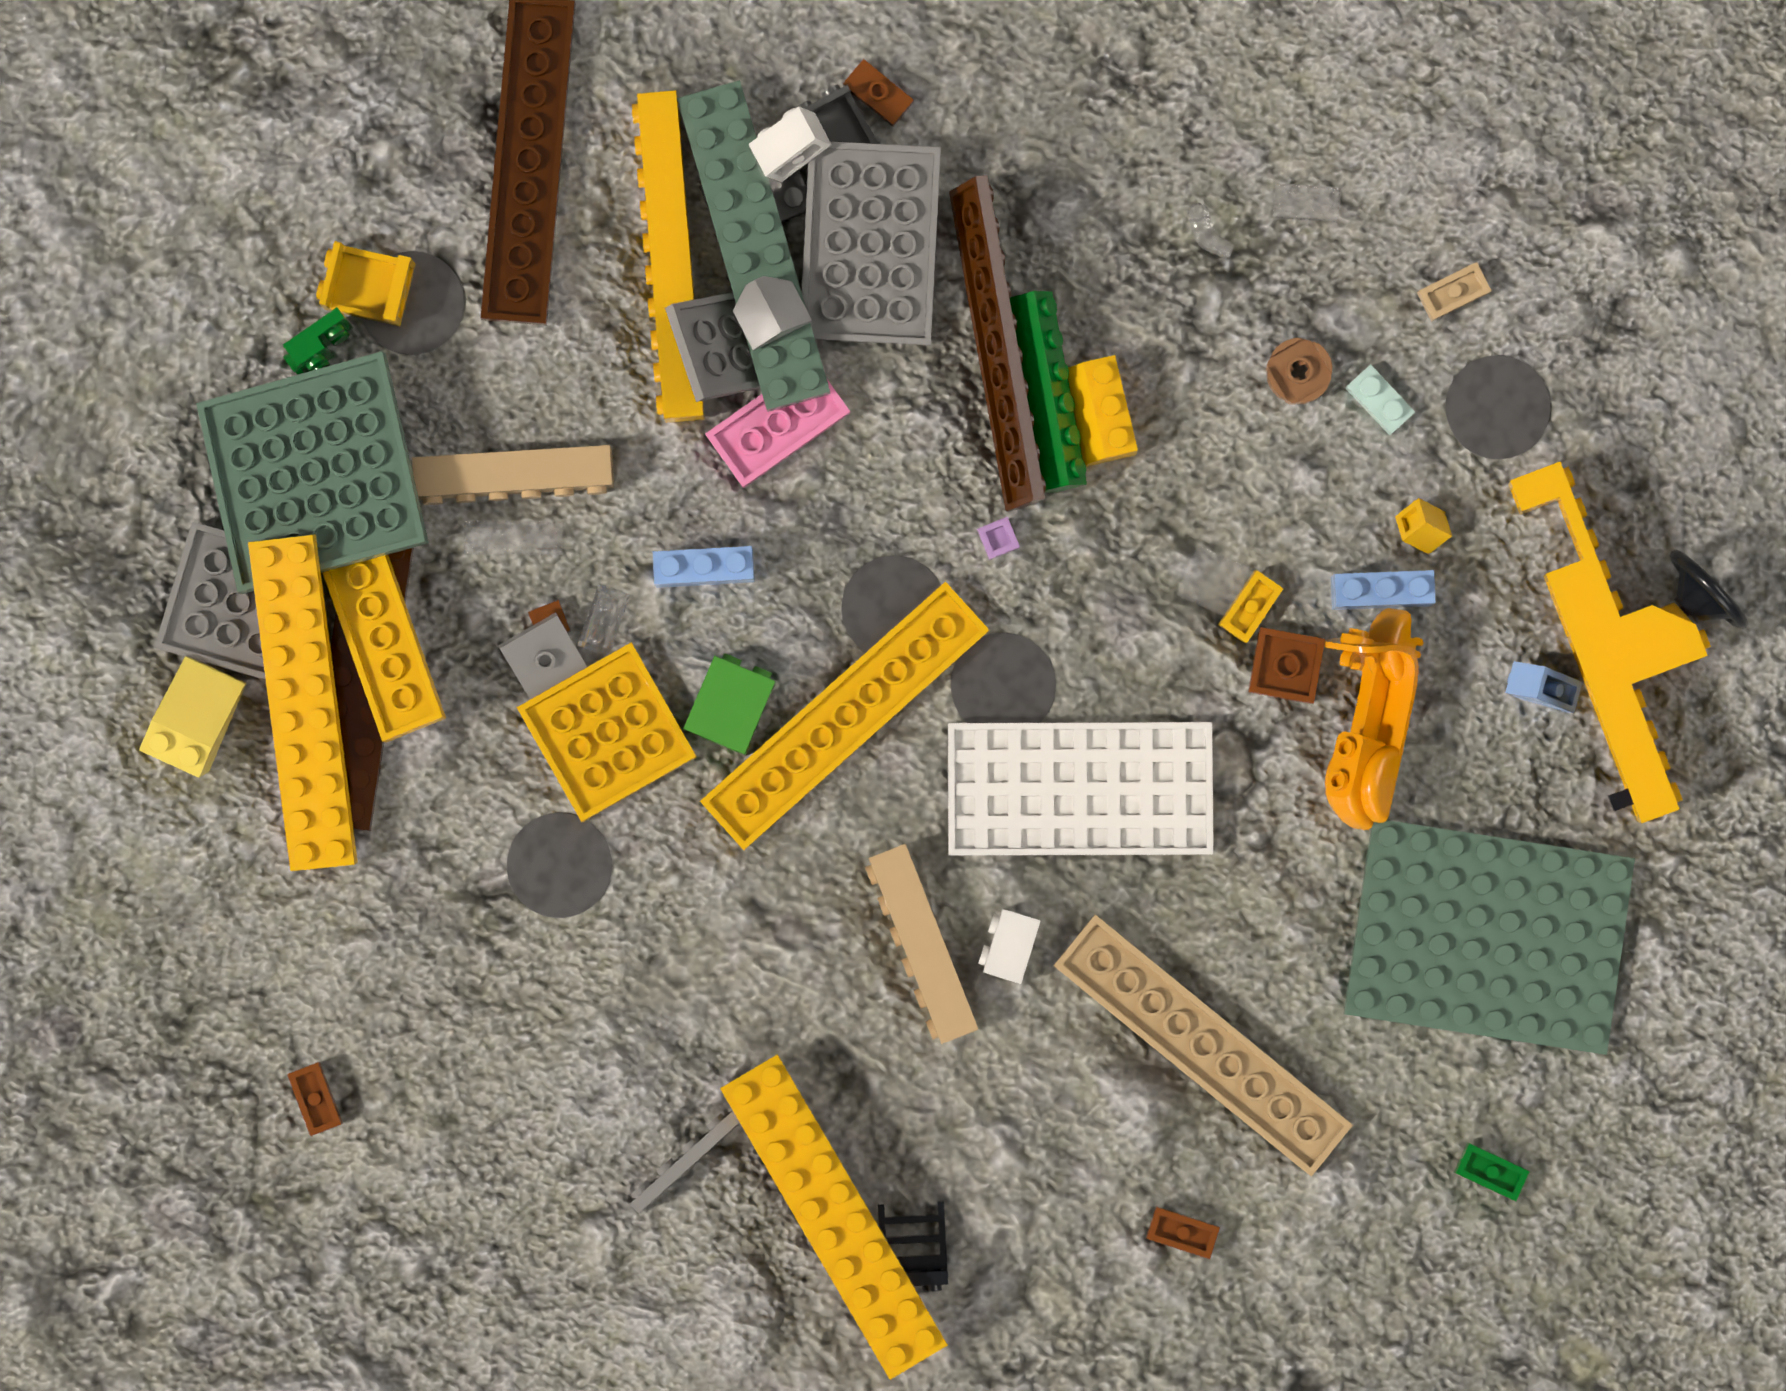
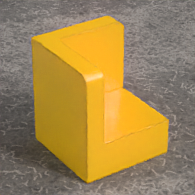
M1420 498L1416 499L1395 516L1402 541L1427 554L1433 552L1452 537L1445 512Z

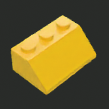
M1107 356L1068 367L1070 392L1075 403V420L1081 436L1080 447L1086 467L1135 456L1138 448L1116 356Z

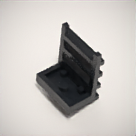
M937 1201L938 1214L885 1217L884 1204H878L879 1227L889 1244L939 1242L940 1254L897 1256L914 1286H922L923 1292L941 1291L942 1285H948L944 1201ZM938 1222L939 1234L886 1237L885 1224Z

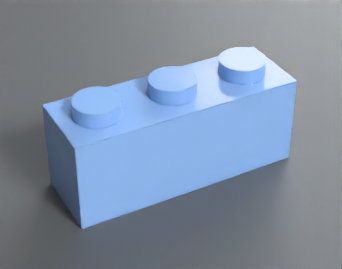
M752 546L652 551L654 585L656 588L755 582Z
M1434 570L1334 574L1330 577L1332 610L1429 607L1436 603Z

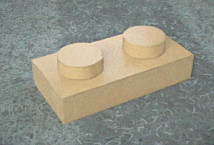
M1476 262L1419 290L1417 294L1432 322L1489 294L1492 290Z

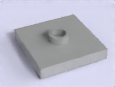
M556 612L498 645L530 699L588 667Z

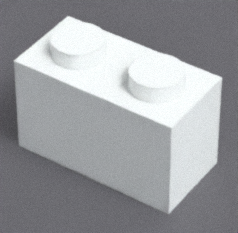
M799 106L785 112L779 122L772 127H767L760 131L758 137L749 143L765 177L783 182L832 145L816 114Z
M1005 909L1001 910L1000 915L994 913L988 930L989 933L994 934L990 947L983 946L978 964L984 966L982 972L1021 984L1040 920Z

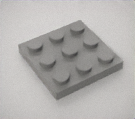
M733 292L674 303L665 308L696 402L760 389L746 336L733 313L736 305Z

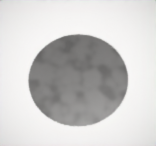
M419 251L397 253L391 256L398 257V255L411 257L416 263L401 326L364 318L362 320L370 335L383 347L406 355L427 353L446 343L457 330L464 311L462 286L454 271L441 259Z
M1487 356L1469 363L1455 376L1446 397V417L1453 435L1466 449L1484 458L1508 459L1526 452L1541 438L1549 421L1550 399L1544 382L1529 365L1508 356Z
M885 556L866 563L853 574L843 593L841 612L847 633L859 648L867 652L941 586L940 582L926 566L911 558Z
M994 633L982 637L956 661L951 677L953 702L958 713L966 723H1040L1049 712L1056 691L1054 670L1044 651L1031 640L1012 633Z
M569 813L546 814L530 821L515 836L507 856V875L511 888L517 898L530 910L551 918L572 917L590 909L606 891L612 873L611 852L604 836L589 821L581 822L577 815Z

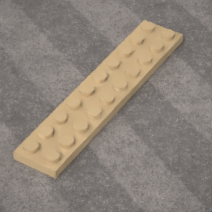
M1097 915L1091 918L1053 965L1309 1176H1313L1353 1126Z

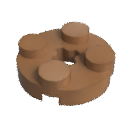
M1303 338L1286 340L1275 348L1266 364L1268 385L1278 398L1288 404L1295 405L1313 402L1322 396L1331 381L1332 361L1327 351L1314 341L1311 342ZM1294 363H1297L1299 366H1307L1308 370L1304 373L1305 379L1293 378L1291 372L1294 370L1292 366Z

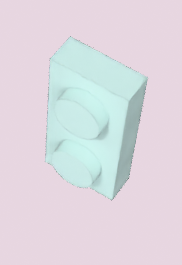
M1371 364L1346 386V390L1389 435L1395 432L1415 413Z

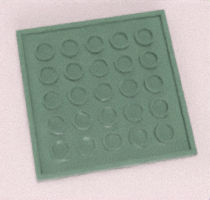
M383 351L196 403L238 593L245 594L254 591L248 542L316 534L321 573L429 543L386 353Z

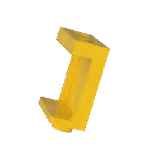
M334 241L333 248H328L325 255L324 267L327 268L325 280H320L318 284L316 298L320 300L319 304L324 310L332 311L337 307L346 315L400 327L416 263L411 257L402 255L392 257L343 245L342 242Z

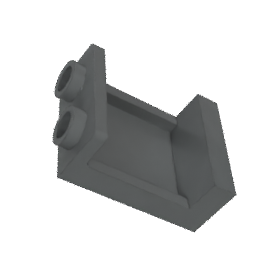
M838 84L825 90L822 93L823 98L812 104L808 100L798 105L816 114L830 142L881 144L876 140L858 108L848 85L842 88Z

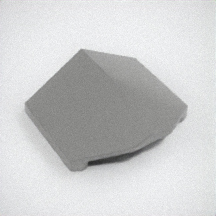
M762 276L746 284L733 309V313L753 351L812 322L793 282Z

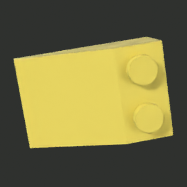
M185 656L150 722L139 751L198 778L207 774L217 755L246 682L189 656Z

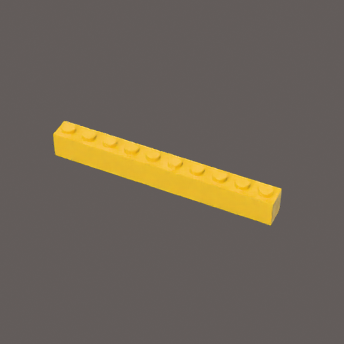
M676 90L638 93V103L632 104L633 123H639L640 136H634L636 156L642 155L643 168H637L638 187L645 188L646 199L640 201L641 220H647L648 233H642L644 253L650 252L651 265H645L646 284L653 285L654 296L648 298L649 318L655 317L656 330H650L652 350H658L659 362L653 363L654 381L661 382L662 395H656L657 415H663L665 423L705 420L703 401L696 402L665 310L671 304L695 300L679 105Z

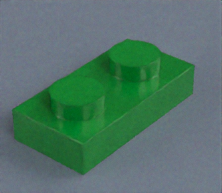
M1468 1142L1454 1173L1513 1201H1517L1530 1172Z

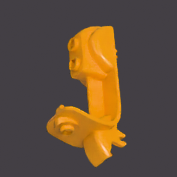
M1386 608L1376 616L1368 632L1349 628V632L1342 633L1340 638L1325 640L1326 648L1344 650L1340 656L1341 666L1362 671L1351 731L1341 732L1338 735L1334 753L1329 761L1325 775V793L1331 808L1341 821L1356 829L1369 830L1374 822H1386L1391 809L1417 690L1418 658L1421 657V653L1416 650V646L1424 645L1422 638L1411 637V614L1406 610Z

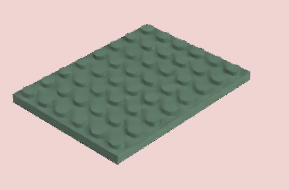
M1390 820L1384 823L1374 822L1370 829L1343 1014L1607 1055L1635 858Z

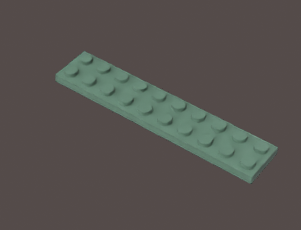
M740 80L677 98L735 302L737 303L746 284L762 276L792 281L805 306L769 178L765 177L749 146V143L757 137ZM811 323L755 351L752 350L747 340L767 412L831 394Z

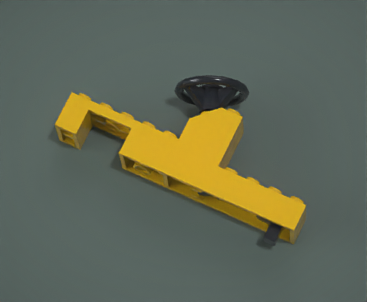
M1561 461L1512 479L1509 481L1508 486L1520 515L1553 502H1558L1580 561L1546 573L1543 577L1625 788L1624 790L1607 795L1613 811H1617L1631 805L1637 822L1645 823L1680 810L1678 802L1683 801L1676 782L1670 783L1665 772L1671 769L1664 751L1658 752L1653 741L1659 738L1652 719L1645 720L1641 710L1647 707L1640 688L1634 690L1632 684L1708 656L1706 649L1711 648L1707 634L1704 629L1698 631L1696 624L1688 616L1696 623L1706 620L1725 619L1732 626L1741 630L1747 627L1748 621L1740 607L1722 587L1693 559L1679 550H1673L1669 555L1672 564L1679 572L1677 596L1674 599L1677 604L1673 602L1660 608L1651 605L1620 617L1618 611L1623 609V605L1617 590L1611 592L1606 580L1611 578V574L1605 559L1599 561L1595 549L1599 547V543L1593 528L1587 530L1583 518H1586L1588 515L1581 497L1575 499L1571 488L1576 485L1569 466L1563 468Z

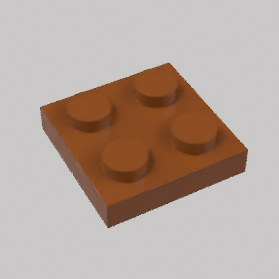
M1260 627L1248 693L1314 704L1325 639Z

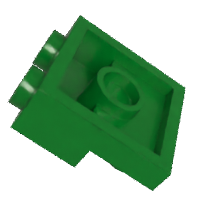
M336 307L284 343L283 347L288 353L283 357L297 375L330 366L328 361L334 358L327 346L331 343L333 346H336L350 336L348 331L353 329V326Z

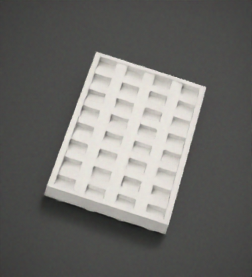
M1212 722L948 723V856L1213 855Z

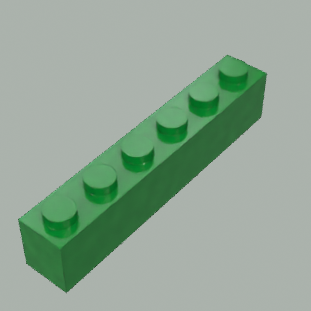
M1031 291L1010 297L1012 314H1014L1017 321V329L1015 331L1017 344L1021 348L1023 355L1021 363L1023 377L1028 384L1027 400L1029 410L1034 417V439L1040 450L1039 467L1046 483L1045 493H1056L1087 485L1086 465L1083 461L1080 447L1081 436L1075 420V403L1070 392L1068 381L1069 369L1064 359L1062 348L1063 336L1059 330L1056 314L1057 304L1053 298V292Z

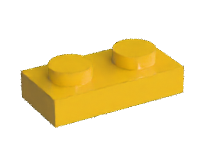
M1254 570L1218 625L1242 642L1247 643L1284 588L1258 570Z

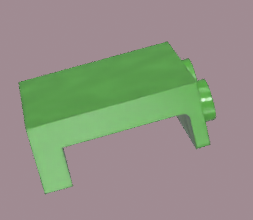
M724 653L722 658L713 657L683 729L746 756L751 739L770 694L776 685V681L770 679L771 672L754 666L752 671L740 666L742 660Z

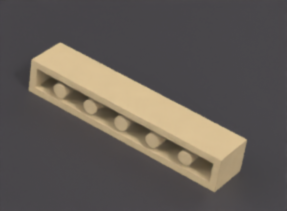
M610 445L412 457L414 480L419 500H423V505L443 504V499L456 498V503L476 502L475 497L488 496L489 501L508 500V495L521 494L522 499L541 498L542 492H554L555 497L574 496V490H587L588 495L607 494V488H614L613 457Z
M906 844L868 858L871 865L866 866L865 869L871 884L875 885L878 883L883 896L877 898L883 915L890 914L895 927L889 928L896 947L903 945L907 955L901 961L908 978L915 976L919 988L913 990L920 1009L927 1007L931 1019L925 1022L932 1040L939 1038L941 1044L979 1030Z

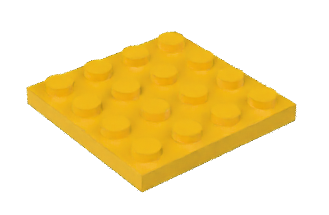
M632 642L516 707L581 822L588 820L697 757Z

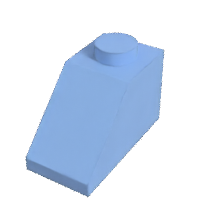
M1514 661L1508 676L1505 693L1524 701L1574 714L1583 682L1545 666Z

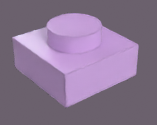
M1008 517L977 529L989 560L1020 548Z

